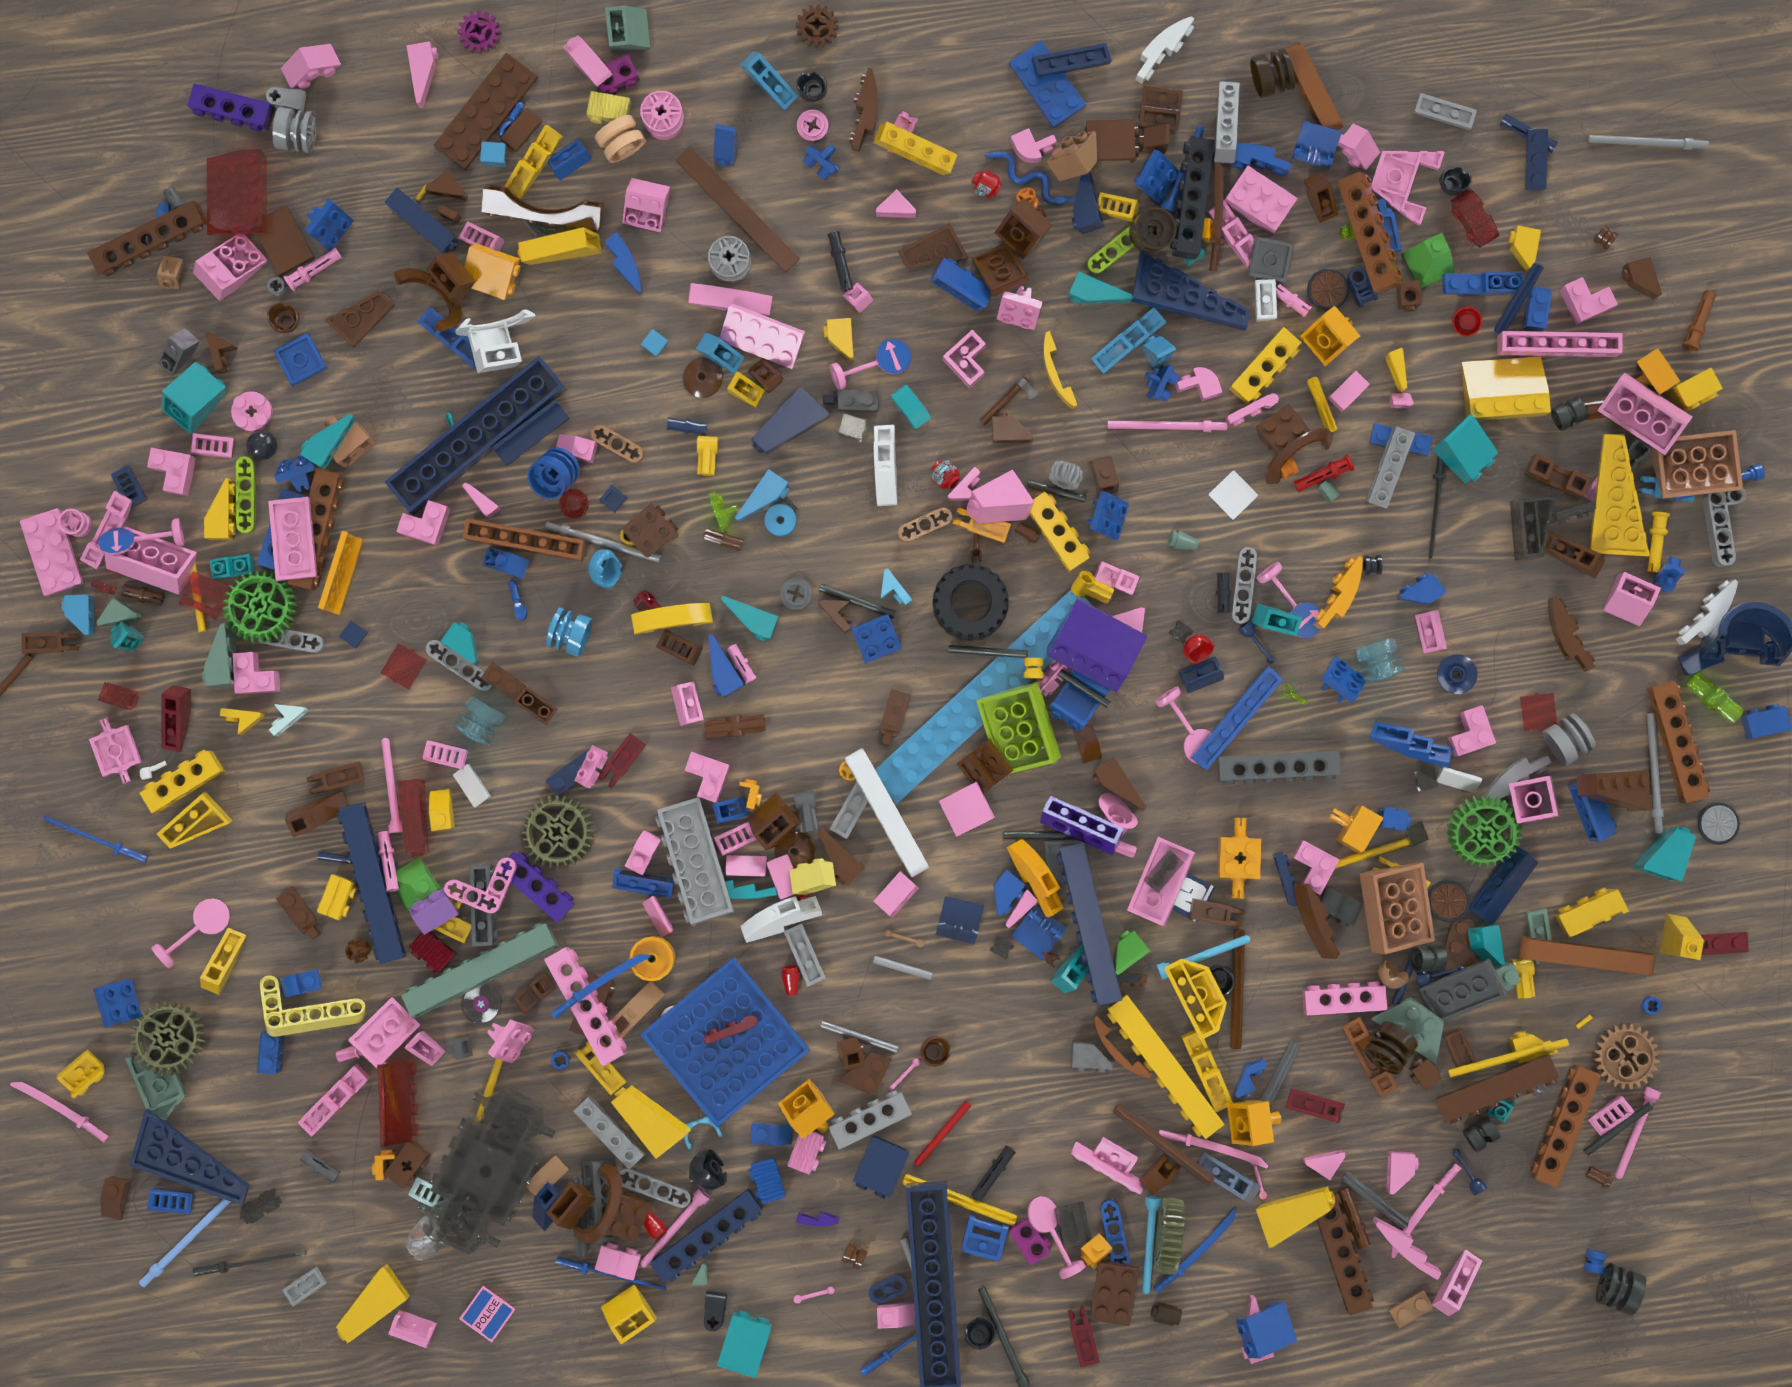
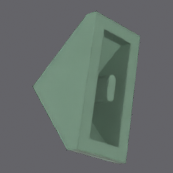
M112 598L97 620V626L106 627L121 621L142 619V615L121 601Z

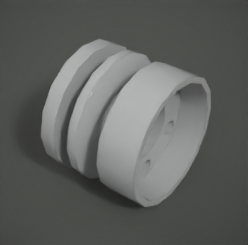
M279 107L276 110L273 122L274 147L278 150L290 151L294 145L297 152L303 150L305 153H311L317 135V122L314 111H306L305 113L304 110H299L295 115L293 109Z
M724 236L718 238L711 245L708 251V261L713 274L718 280L728 284H735L748 276L751 270V257L747 245L741 239L735 236ZM728 254L732 256L730 262L726 259Z
M1574 713L1569 714L1567 719L1563 718L1560 720L1562 729L1558 725L1553 724L1543 731V737L1549 749L1564 766H1568L1578 759L1577 751L1585 755L1588 753V750L1592 751L1596 748L1595 740L1589 728Z

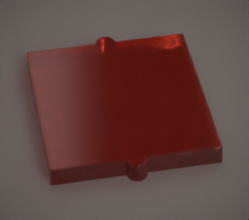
M398 643L381 673L392 679L393 683H398L409 690L427 659L416 654L415 650H410Z
M1535 693L1531 696L1520 697L1524 731L1539 730L1541 732L1553 724L1558 725L1554 693L1540 695Z

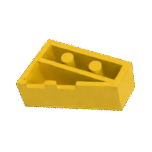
M1603 887L1594 892L1595 895L1590 898L1585 896L1576 901L1577 904L1572 907L1566 905L1558 909L1559 913L1554 916L1564 936L1572 937L1593 928L1594 925L1604 920L1605 922L1611 920L1612 916L1623 912V914L1629 912L1619 890Z

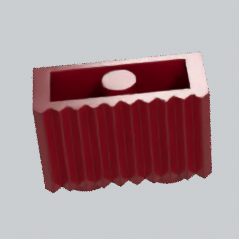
M431 931L425 935L421 932L409 946L412 950L410 953L418 960L422 958L427 962L426 967L433 973L436 971L438 973L443 972L457 955L454 950Z

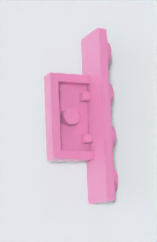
M1102 1137L1094 1151L1075 1142L1071 1154L1077 1160L1087 1163L1094 1170L1104 1173L1110 1179L1123 1184L1132 1192L1138 1194L1143 1192L1144 1185L1139 1181L1140 1178L1130 1173V1170L1137 1162V1156Z

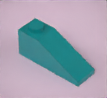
M1078 272L1068 297L1075 304L1092 305L1130 303L1132 294Z
M348 414L312 436L309 441L306 440L303 443L300 455L325 470L357 419Z
M722 595L721 600L755 634L754 638L764 642L766 639L771 640L779 620L778 616Z
M122 621L113 626L111 629L112 634L109 636L115 649L132 653L135 652L145 639V636Z
M1082 943L1061 964L1050 980L1064 994L1076 990L1085 977V972L1088 971L1087 963L1083 964L1080 952L1084 951Z

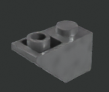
M185 328L168 338L158 364L171 376L175 375L194 354L199 340Z
M1072 1042L1071 1067L1076 1068L1075 1071L1087 1072L1088 1068H1094L1096 1072L1107 1073L1108 1069H1113V1065L1093 1043Z

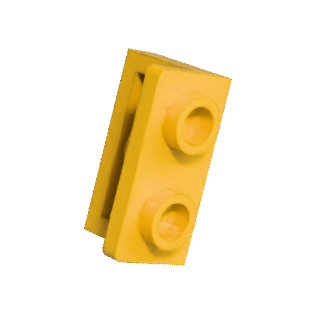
M87 1049L58 1073L56 1078L71 1091V1097L74 1099L78 1095H83L93 1082L97 1083L103 1078L105 1073L104 1064Z

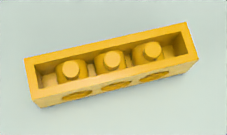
M889 122L879 126L873 142L941 175L951 173L958 155Z
M1283 327L1232 384L1229 390L1246 405L1250 401L1255 402L1261 395L1259 390L1263 386L1267 388L1273 382L1274 378L1272 376L1276 371L1278 373L1282 372L1288 365L1285 361L1289 357L1293 359L1300 351L1298 347L1302 342ZM1275 349H1283L1285 355L1283 357L1277 356ZM1263 363L1271 365L1272 369L1270 372L1262 369ZM1249 378H1256L1258 386H1251Z
M1044 492L1033 499L1034 504L1029 515L1067 571L1071 572L1089 560L1088 554H1090L1088 547L1084 543L1081 545L1077 539L1079 535L1075 528H1070L1066 523L1068 518L1064 512L1057 510L1055 507L1057 502L1054 497ZM1050 510L1053 513V518L1049 520L1043 518L1042 512ZM1061 526L1064 529V534L1062 536L1055 535L1053 528ZM1066 543H1073L1075 551L1072 553L1067 552L1064 548Z
M202 750L195 754L196 758L192 761L186 760L177 766L179 769L176 771H168L160 776L161 780L158 782L152 781L145 785L140 795L150 812L159 813L224 773L225 770L214 752ZM197 765L202 766V773L200 775L195 773ZM180 775L185 777V783L182 786L178 784V777ZM163 786H166L168 788V793L166 796H162L161 794V788Z

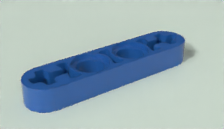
M1107 1199L1100 1206L1106 1240L1111 1247L1116 1243H1120L1124 1248L1121 1254H1114L1113 1251L1109 1253L1111 1262H1114V1258L1120 1259L1126 1256V1259H1122V1263L1131 1265L1118 1204L1114 1200ZM1107 1204L1115 1207L1112 1210L1114 1218L1117 1216L1118 1219H1111L1106 1222V1218L1110 1219L1109 1213L1104 1211L1107 1208ZM1115 1223L1119 1225V1232L1117 1234H1110L1108 1232L1110 1224Z

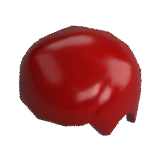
M1470 306L1459 308L1452 317L1453 329L1464 337L1475 335L1481 329L1483 323L1480 312Z
M1197 634L1186 641L1183 646V654L1187 660L1197 664L1208 658L1215 646L1207 636Z

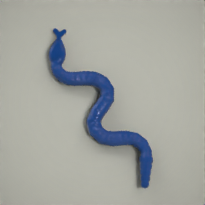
M1002 151L985 154L986 158H1006L1008 160V176L1014 184L1023 185L1035 178L1041 179L1042 197L1047 203L1063 205L1069 201L1075 203V196L1072 198L1065 196L1050 197V180L1047 174L1042 171H1032L1023 177H1017L1015 173L1016 162L1012 154Z

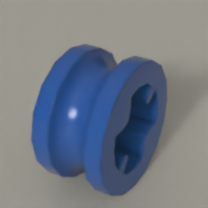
M1648 996L1642 1000L1641 1008L1645 1013L1655 1015L1660 1012L1662 1004L1658 998ZM1649 1001H1650V1002H1654V1001H1655V1004H1654L1655 1009H1654V1010H1653V1009H1649V1010L1647 1009V1008L1649 1007V1004H1648Z
M562 1050L556 1051L551 1057L552 1066L559 1070L566 1068L570 1060L569 1055ZM563 1055L566 1063L556 1064L555 1057Z

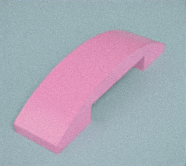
M117 491L113 492L106 506L107 512L92 542L87 544L80 558L81 561L96 570L100 568L105 561V553L99 548V538L108 530L124 527L131 509V499Z

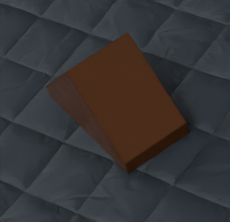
M449 170L425 186L426 192L430 195L461 200L468 199V196Z

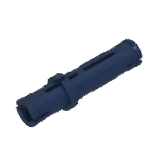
M1507 113L1499 124L1525 139L1527 129H1532ZM1548 138V152H1553L1558 144L1557 141L1555 142Z

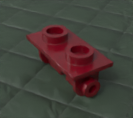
M646 590L638 593L637 597L633 599L634 606L640 612L662 608L657 603L655 596Z

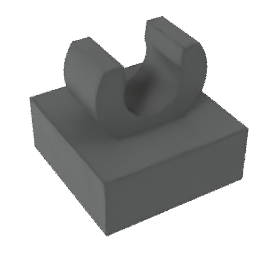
M469 1036L452 1040L453 1045L447 1047L448 1055L455 1054L456 1060L473 1056Z

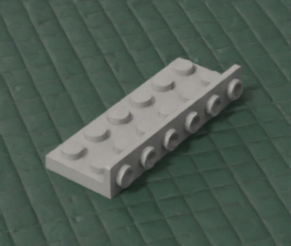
M700 797L658 809V816H655L658 828L662 827L664 835H661L664 847L668 846L669 854H666L670 866L673 865L675 873H672L675 885L679 884L681 891L678 892V897L681 904L685 903L686 911H683L686 923L690 922L693 927L698 923L733 913V907Z

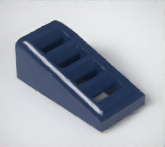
M129 465L111 474L120 494L129 498V496L137 492L138 495L131 499V509L148 500ZM126 472L128 473V476L119 480V476ZM131 479L132 482L125 486H122V483ZM134 486L135 489H133V490L129 491L128 493H126L125 490H127V489H129L130 487Z

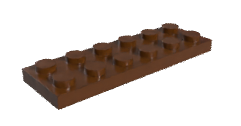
M505 53L438 138L434 147L464 170H467L481 152L482 142H489L511 114L516 103L522 100L538 77L508 53Z

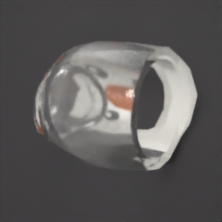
M430 1215L424 1216L408 1235L406 1248L413 1258L420 1261L426 1260L441 1248L446 1240L445 1233L436 1219ZM423 1224H428L432 1228L429 1235L424 1231Z

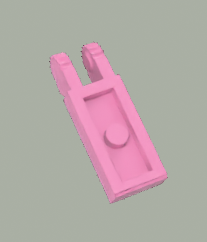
M1273 393L1227 416L1225 422H1227V426L1231 424L1237 426L1245 422L1244 418L1251 414L1254 417L1263 412L1262 408L1270 409L1272 406L1274 407L1278 403L1279 398Z

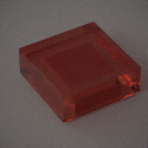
M93 579L90 584L92 587L114 595L117 589L96 579Z

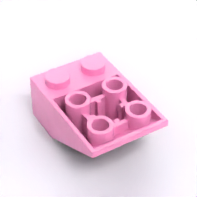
M240 232L196 260L193 273L221 301L244 284L268 262V259L243 232Z

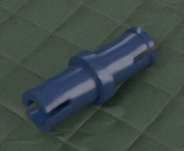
M668 417L667 430L684 432L686 435L693 433L706 436L708 423L694 422L687 418L686 420Z

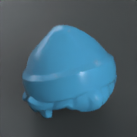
M598 550L588 562V573L595 584L602 588L610 589L621 577L622 572L620 569L622 564L612 551Z

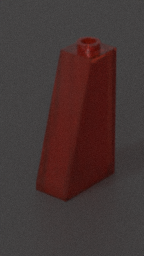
M397 780L405 853H411V857L423 856V852H429L425 780Z

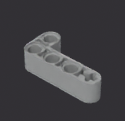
M1744 489L1733 491L1737 494L1736 501L1731 498V491L1704 494L1702 498L1711 557L1714 565L1717 567H1725L1735 562L1736 553L1728 506L1744 501L1746 497ZM1712 494L1717 496L1718 501L1716 504L1711 501ZM1715 514L1721 517L1720 523L1714 520ZM1718 533L1724 536L1723 543L1718 541ZM1721 556H1726L1727 560L1721 559Z

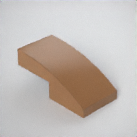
M555 1155L524 1186L535 1197L547 1182L554 1184L569 1169Z

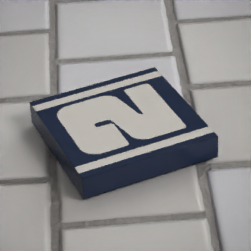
M1187 873L1172 910L1188 918L1192 898L1209 901L1216 887Z

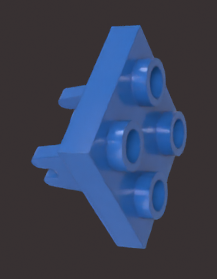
M1154 150L1149 160L1144 161L1145 167L1139 178L1135 177L1134 182L1155 204L1161 205L1179 170L1160 151Z
M328 199L321 209L314 206L311 207L314 212L306 214L311 223L304 231L327 250L331 251L354 220Z
M299 455L298 459L293 461L287 459L280 462L274 477L277 484L290 480L298 492L302 491V486L308 490L311 482L309 472L316 469V464Z
M1101 491L1098 501L1093 500L1092 502L1093 505H1096L1093 519H1087L1086 523L1091 524L1090 530L1111 540L1118 541L1125 516L1128 512L1129 503L1108 492Z
M1335 656L1321 677V680L1324 682L1321 689L1324 691L1330 686L1340 694L1337 699L1339 703L1345 698L1353 704L1367 679L1360 672L1348 666L1344 660Z
M131 978L93 989L104 1028L142 1017Z

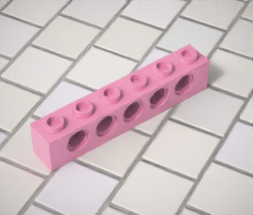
M1502 331L1497 335V355L1617 357L1622 354L1623 333Z
M565 947L544 959L566 1001L575 992L573 986L576 982L582 985V989L589 985L586 979L588 974L577 963L578 956L573 949L570 950L569 947ZM567 964L572 967V973L569 976L564 973V967ZM595 990L583 998L581 1003L577 1002L574 1004L571 1010L601 1065L605 1066L627 1053L625 1050L627 1046L624 1040L617 1036L615 1032L617 1027L606 1016L607 1009L602 1002L599 1003L596 997L598 993ZM585 1000H589L592 1004L589 1011L583 1008ZM596 1017L601 1020V1027L599 1029L593 1026V1020ZM605 1035L611 1038V1044L608 1047L602 1042Z

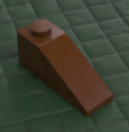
M1547 531L1538 547L1540 550L1577 571L1595 579L1605 563L1600 553L1551 531Z
M1114 757L1093 770L1094 775L1092 777L1098 786L1102 784L1105 789L1141 810L1147 808Z
M820 827L818 829L828 858L830 862H833L834 872L837 874L835 879L842 885L845 883L850 885L865 867Z

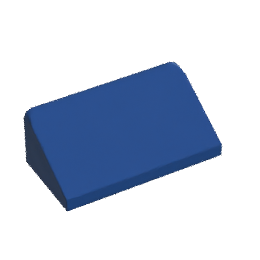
M577 139L552 156L547 163L557 178L562 180L592 158L580 140Z

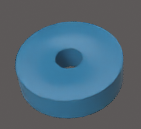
M777 504L769 508L764 519L767 530L779 537L789 535L795 529L797 522L794 511L784 504ZM779 517L784 518L782 524L777 523Z

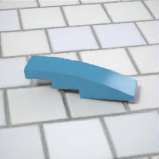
M1153 307L1142 318L1133 323L1123 333H1120L1091 358L1103 374L1106 373L1167 323L1166 319L1157 308Z

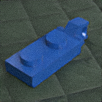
M1385 199L1378 200L1377 208L1384 218L1383 226L1390 236V247L1395 253L1401 252L1402 247L1394 212H1392L1391 208L1387 209Z

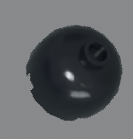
M705 1149L696 1154L689 1166L690 1181L700 1189L707 1191L725 1185L727 1173H723L720 1167L724 1166L723 1161L712 1149L708 1151Z

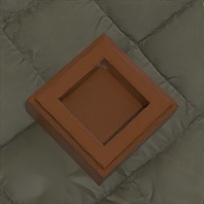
M439 205L437 211L440 216L459 223L461 216L458 212Z

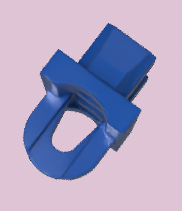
M829 145L823 153L815 146H808L805 150L807 154L803 162L812 168L818 161L822 167L818 170L817 175L823 180L828 179L832 174L840 170L830 160V157L836 150L833 145Z

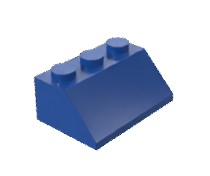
M943 258L929 281L975 311L980 312L985 309L992 296L985 282L982 279L979 281L974 278V274L967 269L962 270L957 267L958 263L954 260Z
M1577 782L1567 785L1589 841L1600 842L1617 833L1615 829L1617 828L1616 821L1613 817H1610L1608 809H1610L1609 804L1602 803L1600 800L1579 796Z

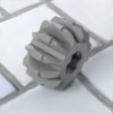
M1061 460L1056 461L1051 467L1049 479L1058 487L1076 490L1082 482L1084 472L1075 464Z

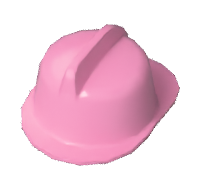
M1104 793L1100 796L1098 801L1102 812L1105 814L1104 820L1124 828L1122 836L1128 829L1136 827L1138 823L1136 816L1120 797L1112 793Z

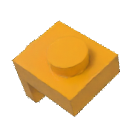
M745 779L744 782L739 783V786L750 788L746 808L755 809L756 806H760L762 795L759 794L760 786L756 785L757 781Z
M392 1149L380 1150V1154L374 1156L375 1163L372 1164V1174L375 1175L376 1180L387 1178L384 1175L387 1170V1159H395L398 1152L392 1153Z
M1099 1233L1081 1248V1259L1085 1265H1090L1095 1269L1097 1263L1112 1252L1113 1248Z

